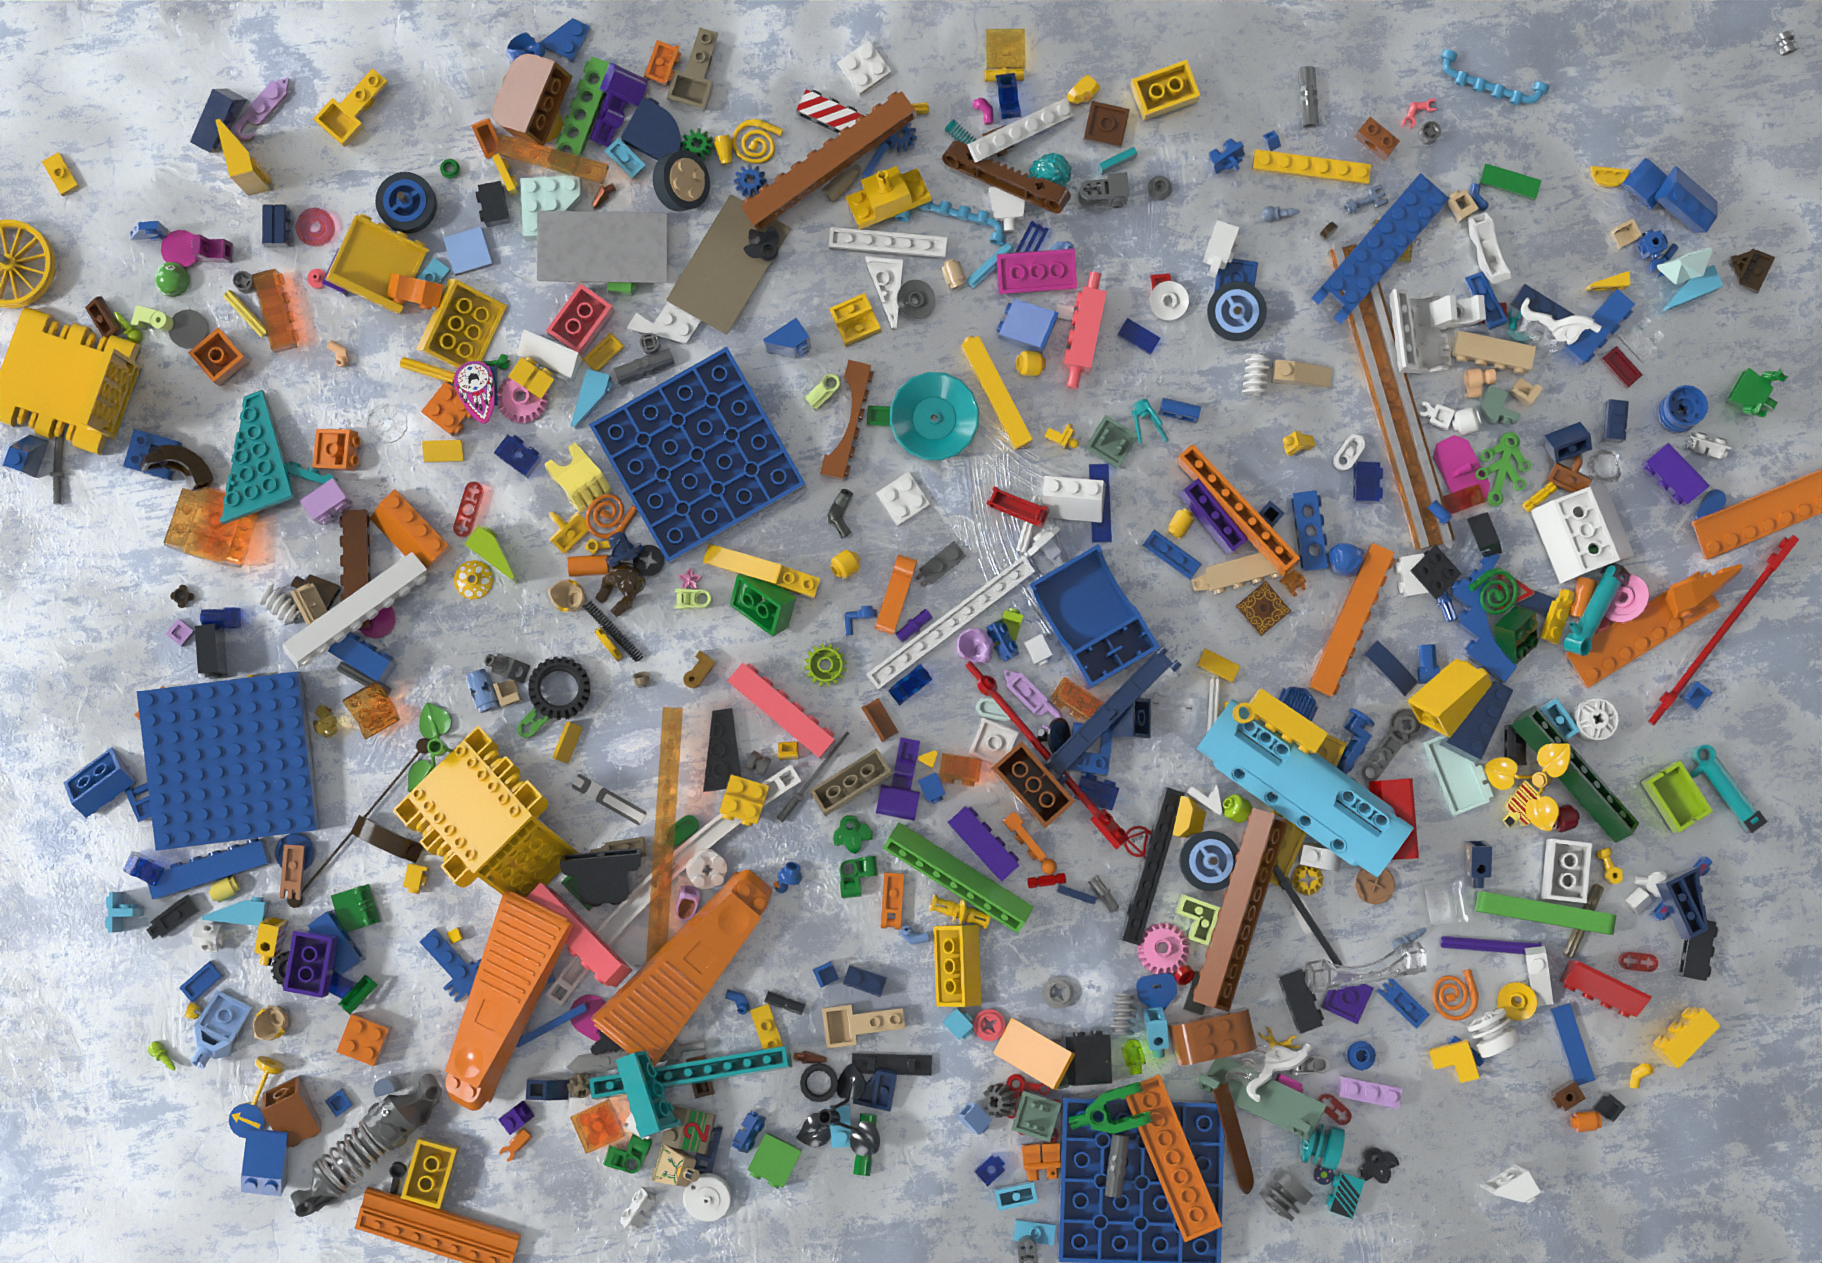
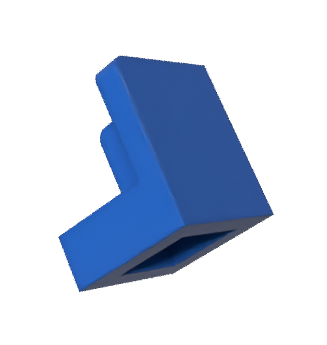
M1695 681L1689 684L1680 696V699L1694 710H1698L1704 700L1710 697L1713 692L1700 682Z
M832 961L813 969L820 988L839 979Z

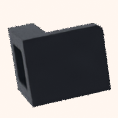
M1604 1092L1592 1108L1608 1121L1614 1122L1626 1106L1610 1093Z

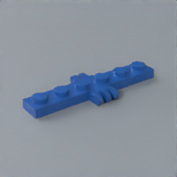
M434 928L420 943L451 976L452 980L443 989L447 991L452 986L454 989L448 995L452 997L458 992L459 995L454 998V1001L457 1003L466 994L470 995L481 959L476 963L471 961L467 964L437 929Z

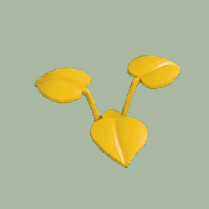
M1551 743L1541 747L1537 755V761L1544 768L1534 775H1516L1518 764L1508 757L1490 760L1484 769L1490 783L1495 788L1507 790L1514 785L1515 778L1532 779L1533 785L1540 788L1537 799H1531L1527 802L1526 814L1531 823L1539 829L1552 831L1559 815V806L1553 798L1549 796L1541 798V795L1545 791V787L1552 783L1553 777H1559L1567 770L1571 757L1570 744Z

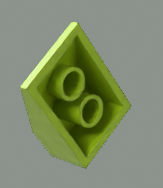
M478 525L464 544L512 581L518 583L519 579L501 542L496 539L498 534L487 526L482 528Z

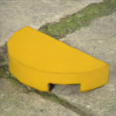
M1590 167V173L1594 182L1605 188H1615L1621 185L1630 172V169Z
M601 627L597 628L594 633L617 662L622 660L623 655Z

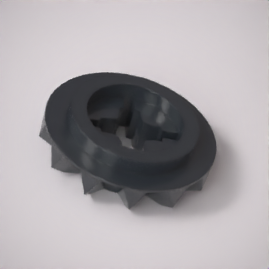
M644 545L643 551L633 558V565L640 569L644 576H654L664 566V555L658 547ZM650 553H652V560L657 563H650L646 569V562L641 560V558H648Z

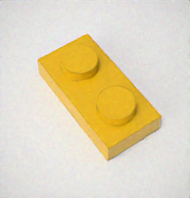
M499 154L492 156L511 196L517 194L516 187L519 185L514 175L510 176L507 171L510 169L506 158L502 159Z

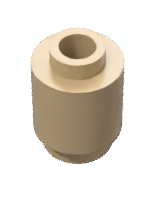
M955 259L945 261L944 266L941 268L947 285L951 289L964 286L966 284V277L960 261H955Z

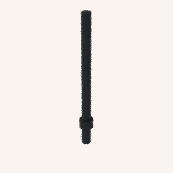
M1275 865L1273 873L1279 880V886L1282 890L1286 891L1336 968L1340 967L1342 962L1291 886V880L1284 875L1278 865Z

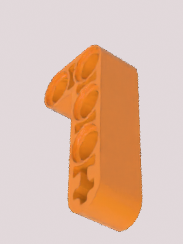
M898 554L875 625L876 630L894 635L917 560Z

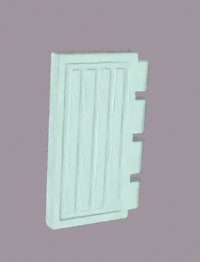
M1440 735L1422 744L1451 816H1456L1489 803V798L1495 796L1490 783L1484 785L1482 781L1488 779L1483 764L1475 766L1474 762L1439 745L1446 738L1445 735Z

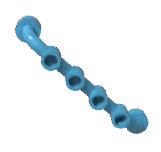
M1443 49L1440 57L1443 59L1445 73L1455 78V84L1459 86H1465L1466 83L1474 85L1472 89L1483 93L1485 89L1492 91L1491 96L1496 99H1502L1503 96L1509 97V103L1520 106L1521 102L1528 104L1536 103L1543 94L1546 95L1550 88L1546 83L1535 81L1532 88L1535 94L1527 96L1520 91L1510 90L1503 85L1493 84L1483 78H1476L1466 72L1452 69L1450 64L1456 61L1458 55L1452 50Z
M933 199L917 207L922 211H933L942 216H953L962 221L969 220L982 226H992L996 231L991 233L989 241L999 246L1005 244L1006 236L1003 234L1001 223L990 218V213L987 211L979 210L978 214L970 213L971 208L961 205L958 210L951 208L952 203L948 201H941L940 205L933 204ZM905 211L895 215V219L909 222L912 213Z

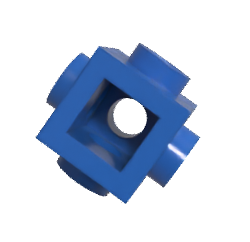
M1653 229L1642 233L1643 237L1636 242L1638 251L1643 259L1652 257V259L1658 258L1668 248L1667 237L1665 234H1662L1661 230L1655 232Z

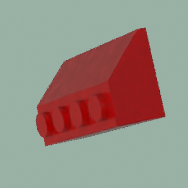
M1413 778L1369 781V791L1390 805L1397 817H1400L1414 827L1391 860L1419 858Z
M1575 960L1568 961L1559 980L1564 983V988L1572 992L1578 990L1582 992V997L1591 1001L1595 998L1601 1001V1006L1609 1010L1613 1007L1619 1010V1015L1628 1019L1630 1016L1637 1017L1652 998V996Z

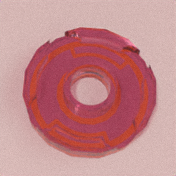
M314 207L306 209L298 216L295 229L297 236L303 243L312 247H320L330 242L335 233V222L327 211ZM315 222L319 223L320 229L317 232H312L310 230L311 225Z

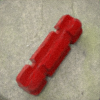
M1065 873L1027 879L1028 888L1030 889L1037 888V886L1044 887L1056 885L1055 883H1066Z

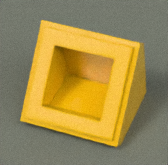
M779 742V760H798V742Z
M935 750L918 756V760L933 768L938 753Z

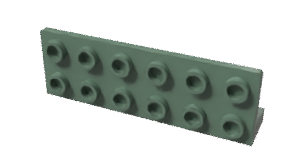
M1226 1057L1215 1059L1207 1075L1201 1074L1198 1080L1201 1090L1214 1095L1213 1089L1227 1082L1235 1106L1308 1141L1326 1109V1104L1273 1079H1270L1256 1090L1255 1093L1260 1096V1101L1256 1102L1248 1096L1247 1085L1253 1079L1259 1078L1260 1073Z

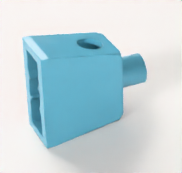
M1163 1008L1142 1009L1148 1048L1153 1052L1154 1058H1162L1165 1056L1164 1049L1169 1048L1167 1020Z

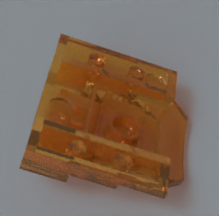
M207 487L198 491L182 488L163 542L164 546L206 561L242 568L260 511L223 525L220 522V517L223 514V499L226 493Z

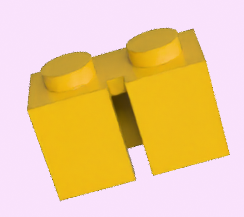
M521 357L508 377L542 399L554 381L553 373L545 367L542 370L536 367L537 362L530 357Z

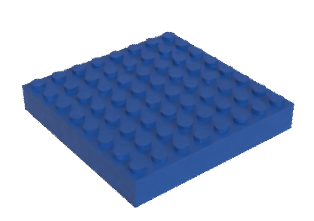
M728 347L719 350L589 424L668 563L673 562L806 486Z
M296 671L136 691L156 851L320 830L301 672Z
M1062 1096L1058 1261L1072 1263H1221L1222 1227L1184 1242L1137 1127L1114 1133L1129 1136L1122 1198L1105 1195L1113 1133L1093 1130L1089 1125L1072 1130L1070 1126L1072 1123H1069V1117L1085 1113L1086 1109L1098 1097ZM1117 1098L1107 1103L1113 1121L1132 1116L1126 1098ZM1171 1100L1222 1224L1224 1130L1216 1102ZM1095 1111L1096 1118L1103 1120L1104 1114L1101 1111Z

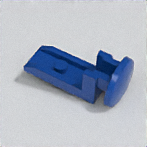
M1354 708L1348 710L1351 717L1343 726V728L1353 734V737L1345 747L1336 767L1346 775L1353 769L1355 761L1363 754L1365 746L1372 737L1371 734L1364 730L1365 726L1374 727L1375 725L1370 717Z

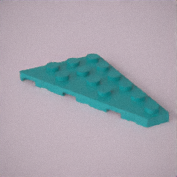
M263 390L243 398V410L239 418L241 422L239 432L236 433L234 453L231 459L233 463L230 475L228 474L225 489L226 495L223 499V514L220 517V522L223 525L295 498L267 398Z

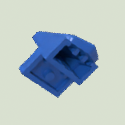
M1283 688L1277 698L1309 721L1313 720L1318 709L1316 700L1306 688Z

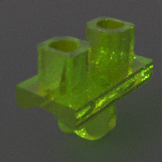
M1128 1039L1124 1047L1121 1048L1125 1066L1129 1067L1130 1075L1142 1074V1065L1146 1064L1141 1044L1137 1039Z

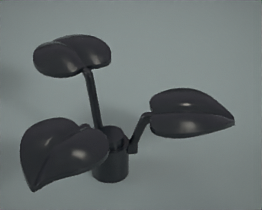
M850 1063L838 1079L837 1095L840 1098L846 1099L835 1106H830V1109H822L819 1113H813L808 1116L796 1136L800 1142L813 1147L824 1146L831 1138V1132L828 1127L837 1125L855 1132L851 1135L850 1146L857 1155L868 1156L878 1152L880 1135L874 1124L862 1121L859 1123L858 1128L840 1122V1114L836 1111L837 1108L848 1103L850 1099L858 1100L865 1092V1078L854 1064Z

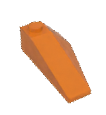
M1742 564L1723 568L1717 571L1716 575H1712L1709 572L1705 573L1698 580L1694 576L1672 584L1665 600L1674 618L1682 617V619H1686L1692 616L1693 612L1740 574L1743 568Z

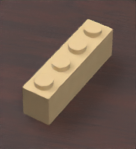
M1459 330L1455 334L1451 357L1456 358V361L1467 362L1469 360L1475 362V365L1487 366L1488 364L1494 366V369L1497 370L1511 369L1516 374L1524 375L1532 370L1536 347Z

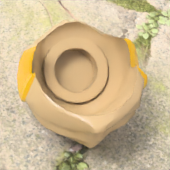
M570 579L560 580L548 588L549 597L559 611L576 612L585 604L586 595L583 587L576 581Z
M271 1005L262 1008L253 1020L254 1038L259 1040L280 1038L289 1025L286 1010L283 1007Z

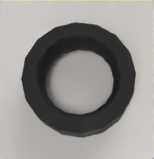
M812 1064L801 1075V1091L806 1098L813 1102L827 1101L837 1091V1074L827 1064ZM815 1071L825 1072L831 1080L829 1090L821 1095L812 1093L807 1085L808 1077Z

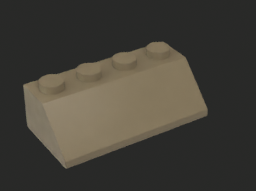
M876 748L809 791L826 817L893 775V772Z

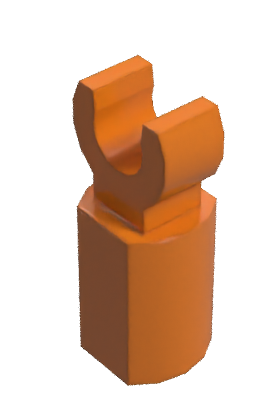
M523 1127L511 1139L510 1145L503 1147L499 1153L502 1154L506 1150L509 1151L510 1157L507 1161H511L515 1157V1151L519 1152L533 1138V1135Z

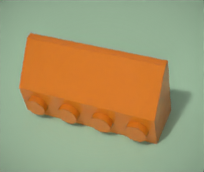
M396 489L379 503L369 518L405 556L413 552L426 567L427 572L452 549L445 539Z

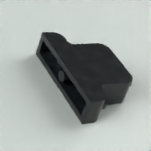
M641 848L561 855L560 868L564 875L577 876L582 903L592 907H598L604 903L618 905L628 898V871L639 869L642 860Z

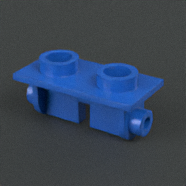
M1002 619L986 627V632L992 638L993 643L1000 642L995 647L1000 659L1006 662L1012 657L1019 655L1018 646L1012 640L1009 629Z
M753 1110L747 1113L741 1124L747 1129L746 1131L738 1130L732 1140L734 1142L732 1146L740 1152L748 1153L753 1148L758 1133L763 1130L766 1117L758 1115Z

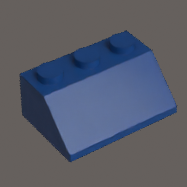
M1674 166L1654 196V199L1693 233H1707L1718 217L1717 201L1680 168Z
M794 318L763 339L768 354L795 359L797 357L803 358L811 349L810 337L797 318Z
M111 747L63 783L71 805L87 818L91 814L96 813L103 805L112 801L118 794L130 788L135 782L128 767L115 749Z

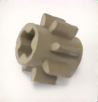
M577 1073L570 1078L571 1083L567 1084V1087L572 1097L585 1098L591 1093L588 1074Z

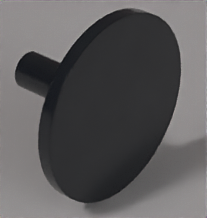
M1054 718L1049 725L1048 732L1044 729H1039L1037 738L1040 742H1048L1049 749L1054 754L1071 737V732L1064 718Z

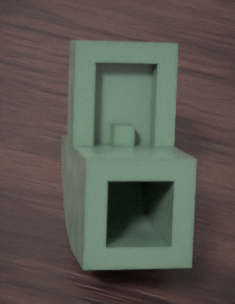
M1491 385L1485 389L1481 400L1480 409L1483 417L1491 424L1496 423L1498 418L1501 419L1500 422L1506 425L1517 423L1521 414L1503 407L1508 392Z

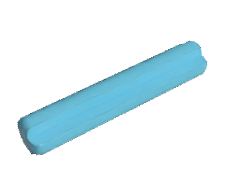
M1008 242L1005 243L967 278V283L972 288H975L997 267L996 254L1013 253V246Z

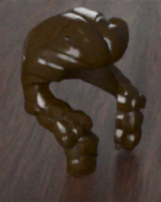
M621 562L611 567L609 573L602 578L601 588L596 594L595 599L601 603L605 602L610 595V591L613 590V586L618 587L624 597L610 611L615 617L620 616L626 610L632 609L636 595L645 588L646 581L643 573L636 566L628 562Z

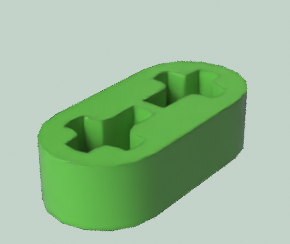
M533 708L518 724L517 731L519 735L524 738L532 737L548 721V716L544 715V719L539 718L535 722L537 710ZM532 722L533 725L530 727L531 732H525L523 734L522 731L524 729L522 726H528Z

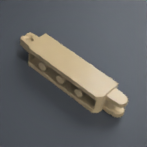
M1261 553L1209 566L1206 568L1204 575L1192 579L1191 583L1194 592L1208 590L1209 592L1214 591L1215 594L1225 592L1226 588L1230 586L1237 589L1244 587L1245 582L1252 581L1255 584L1264 581V577L1271 576L1274 579L1282 575Z

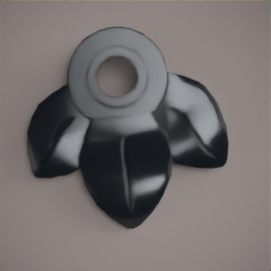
M772 225L767 228L765 233L750 229L748 236L750 244L743 248L745 253L751 258H761L768 262L775 260L778 256L777 244L780 239L777 230ZM771 250L772 254L767 255L765 254V251Z
M1372 1147L1365 1151V1162L1361 1166L1360 1173L1365 1181L1374 1177L1378 1182L1386 1184L1391 1178L1390 1169L1398 1166L1399 1161L1393 1153L1389 1151L1382 1152L1379 1148ZM1377 1155V1158L1372 1161V1157Z

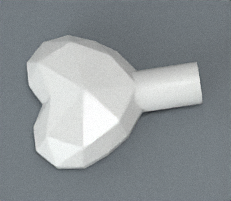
M1662 871L1654 872L1647 878L1635 876L1634 884L1644 885L1652 895L1661 897L1656 884L1667 879L1668 876Z

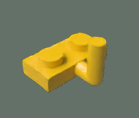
M551 511L549 513V517L560 528L549 540L565 554L588 531L586 521L578 512L567 522L556 512Z

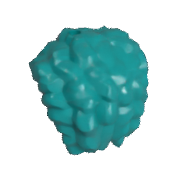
M1052 152L1033 161L1032 167L1029 169L1030 174L1028 178L1035 176V179H1047L1066 188V183L1071 180L1072 167L1064 156Z

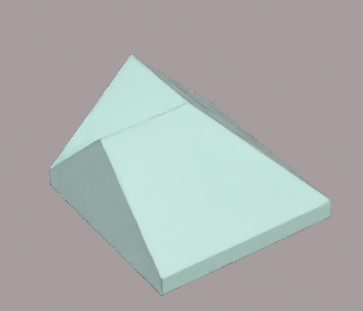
M1712 248L1686 253L1657 265V268L1675 285L1703 276L1712 253Z

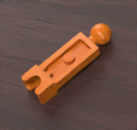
M1016 812L1011 813L1002 821L1010 832L1015 831L1017 833L1014 837L1021 845L1026 844L1029 848L1027 853L1034 861L1038 859L1042 863L1041 868L1045 874L1055 873L1057 870L1056 862L1053 859H1048L1021 826L1023 821Z

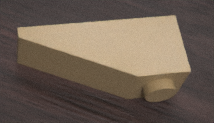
M1275 360L1272 365L1271 383L1330 388L1332 368L1297 361Z

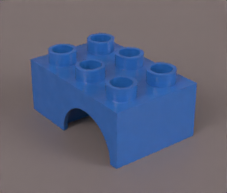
M1099 544L1030 583L1027 588L1087 691L1160 648L1138 609L1128 600L1116 582Z

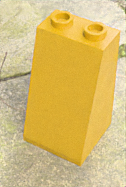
M1456 658L1408 700V703L1419 723L1450 738L1488 691L1492 682L1486 670L1482 668L1477 669L1466 660L1463 662Z

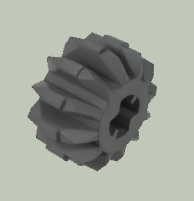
M997 1083L987 1087L988 1090L983 1093L986 1098L982 1102L986 1103L984 1109H989V1115L1001 1118L1010 1115L1011 1111L1016 1108L1013 1103L1017 1099L1012 1096L1015 1091H1009L1010 1085Z

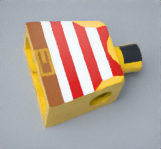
M269 916L259 923L254 953L261 954L259 964L271 966L272 958L281 952L289 920Z

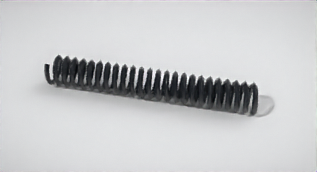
M592 601L582 607L587 610V613L593 619H596L595 621L604 628L608 635L613 637V640L619 646H622L621 648L630 655L634 662H638L644 657L641 656L642 653L636 656L640 652L637 651L638 648L632 652L635 646L631 648L633 646L631 642L626 644L629 641L627 637L621 640L625 635L620 633L617 636L620 630L615 633L618 630L616 626L610 629L614 625L612 621L605 625L609 619L605 617V614L600 617L603 614L601 610L595 613L599 609L596 608V605L590 609L594 605Z

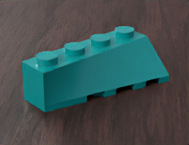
M646 1050L634 1052L617 1059V1069L621 1076L624 1091L627 1095L640 1138L681 1126L680 1120L675 1119L672 1113L675 1110L672 1103H668L663 1094L665 1092L663 1084H660L655 1078L657 1072Z

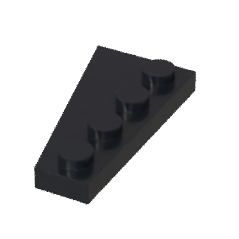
M733 708L712 711L703 792L727 789L731 775L741 777Z

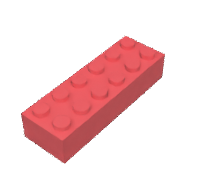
M742 662L727 681L821 759L834 744V733L827 727L823 729L819 727V721L811 714L806 716L803 713L804 708L796 701L793 703L788 701L789 696L780 688L776 691L772 687L774 684L766 676L761 678L757 675L759 671L750 663L745 665Z
M540 882L526 897L573 923V928L565 943L568 945L567 950L572 955L582 959L580 963L587 970L596 973L594 977L601 984L604 983L607 987L609 985L617 987L633 971L554 889Z

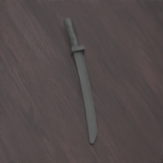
M65 427L60 437L55 436L53 472H50V477L54 481V505H61V478H64V473H62V454Z
M848 731L800 792L793 793V798L777 817L780 822L783 823L799 801L802 802V794L849 735Z

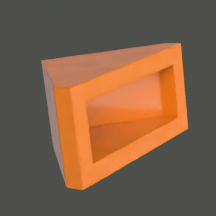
M490 118L471 125L486 159L504 152Z

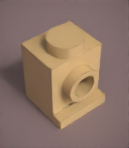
M1466 189L1462 192L1457 190L1449 195L1450 199L1447 204L1457 218L1456 221L1458 223L1473 215L1479 209ZM1457 203H1461L1463 208L1460 209Z

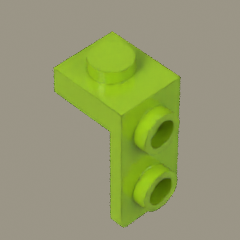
M1009 608L1008 611L1004 610L1002 621L1007 625L1012 640L1016 642L1023 615L1020 614L1019 610ZM999 641L995 642V646H994V650H995V651H996L995 647L1000 644Z

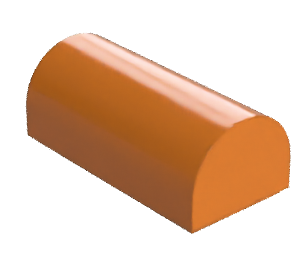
M608 554L568 557L569 577L607 575L609 573V564L606 563L605 558L608 557Z
M1584 577L1576 579L1575 594L1568 616L1581 618L1596 590L1597 581Z

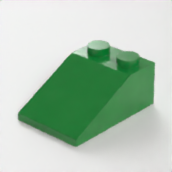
M739 573L736 577L729 605L774 637L789 627L796 597L780 586Z

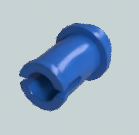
M1437 499L1428 507L1440 520L1439 523L1442 522L1445 525L1453 517L1451 512H1448Z

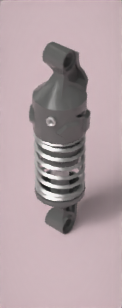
M425 1074L419 1079L416 1094H389L380 1103L373 1104L369 1108L368 1114L362 1118V1121H359L358 1128L352 1127L351 1134L344 1135V1141L338 1140L336 1143L337 1147H330L329 1154H323L322 1158H318L313 1162V1177L310 1190H297L289 1197V1202L297 1216L304 1217L315 1211L318 1212L326 1205L340 1202L342 1196L349 1190L344 1177L350 1183L356 1184V1179L350 1170L357 1176L363 1177V1171L360 1167L370 1171V1162L378 1164V1158L380 1156L385 1157L386 1151L392 1152L395 1148H400L407 1142L409 1135L418 1127L427 1124L432 1109L440 1102L439 1098L442 1094V1088L433 1074ZM333 1150L340 1154L341 1157L339 1159L334 1157ZM325 1157L330 1158V1159L332 1160L333 1164H331L329 1161L325 1160Z

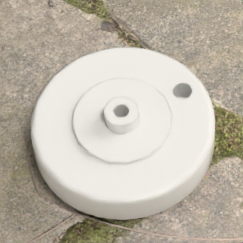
M712 1173L700 1174L696 1182L690 1181L689 1186L685 1187L683 1193V1203L687 1212L693 1218L703 1222H712L722 1218L728 1212L732 1202V1192L728 1183L722 1177Z

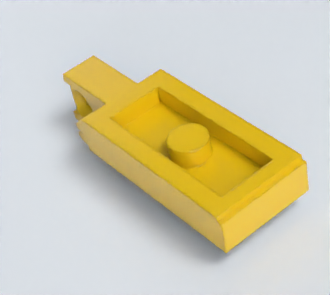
M1561 589L1557 599L1552 601L1540 638L1558 645L1572 606L1574 592Z

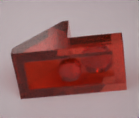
M1479 484L1441 497L1445 509L1451 512V514L1485 503Z

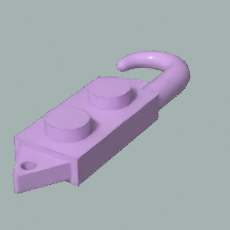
M288 77L275 82L272 80L248 106L246 112L234 125L235 135L239 139L244 141L251 140L255 135L252 133L245 136L241 133V128L247 121L255 125L263 124L288 96L287 90L290 80Z
M1004 670L1007 682L1006 687L1033 714L1043 715L1049 711L1055 718H1062L1060 711L1021 672L1015 673ZM1043 725L1042 727L1048 731L1049 726Z

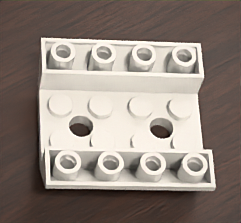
M1605 483L1579 490L1531 510L1560 584L1590 571L1635 556ZM1576 507L1581 508L1584 512L1583 516L1576 517L1573 514V509ZM1589 544L1597 545V554H1591L1588 551Z

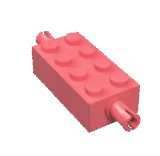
M1098 272L1089 273L1088 285L1083 287L1082 292L1078 291L1075 307H1078V311L1074 310L1071 322L1074 330L1070 329L1067 341L1070 349H1066L1063 364H1067L1066 370L1070 371L1066 387L1071 389H1079L1081 373L1089 375L1107 293V291L1099 290L1102 274Z

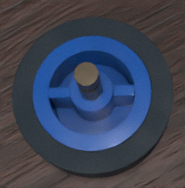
M399 172L387 177L381 183L376 193L375 205L380 218L392 230L411 234L423 230L431 223L436 214L437 199L433 189L423 177L411 172Z

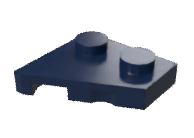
M878 1068L866 1083V1089L862 1097L858 1100H853V1104L890 1112L898 1072Z

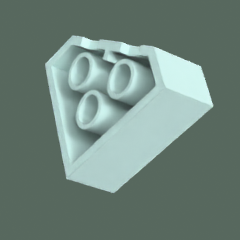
M579 175L520 178L523 237L526 241H537L538 211H572L583 200L582 180Z

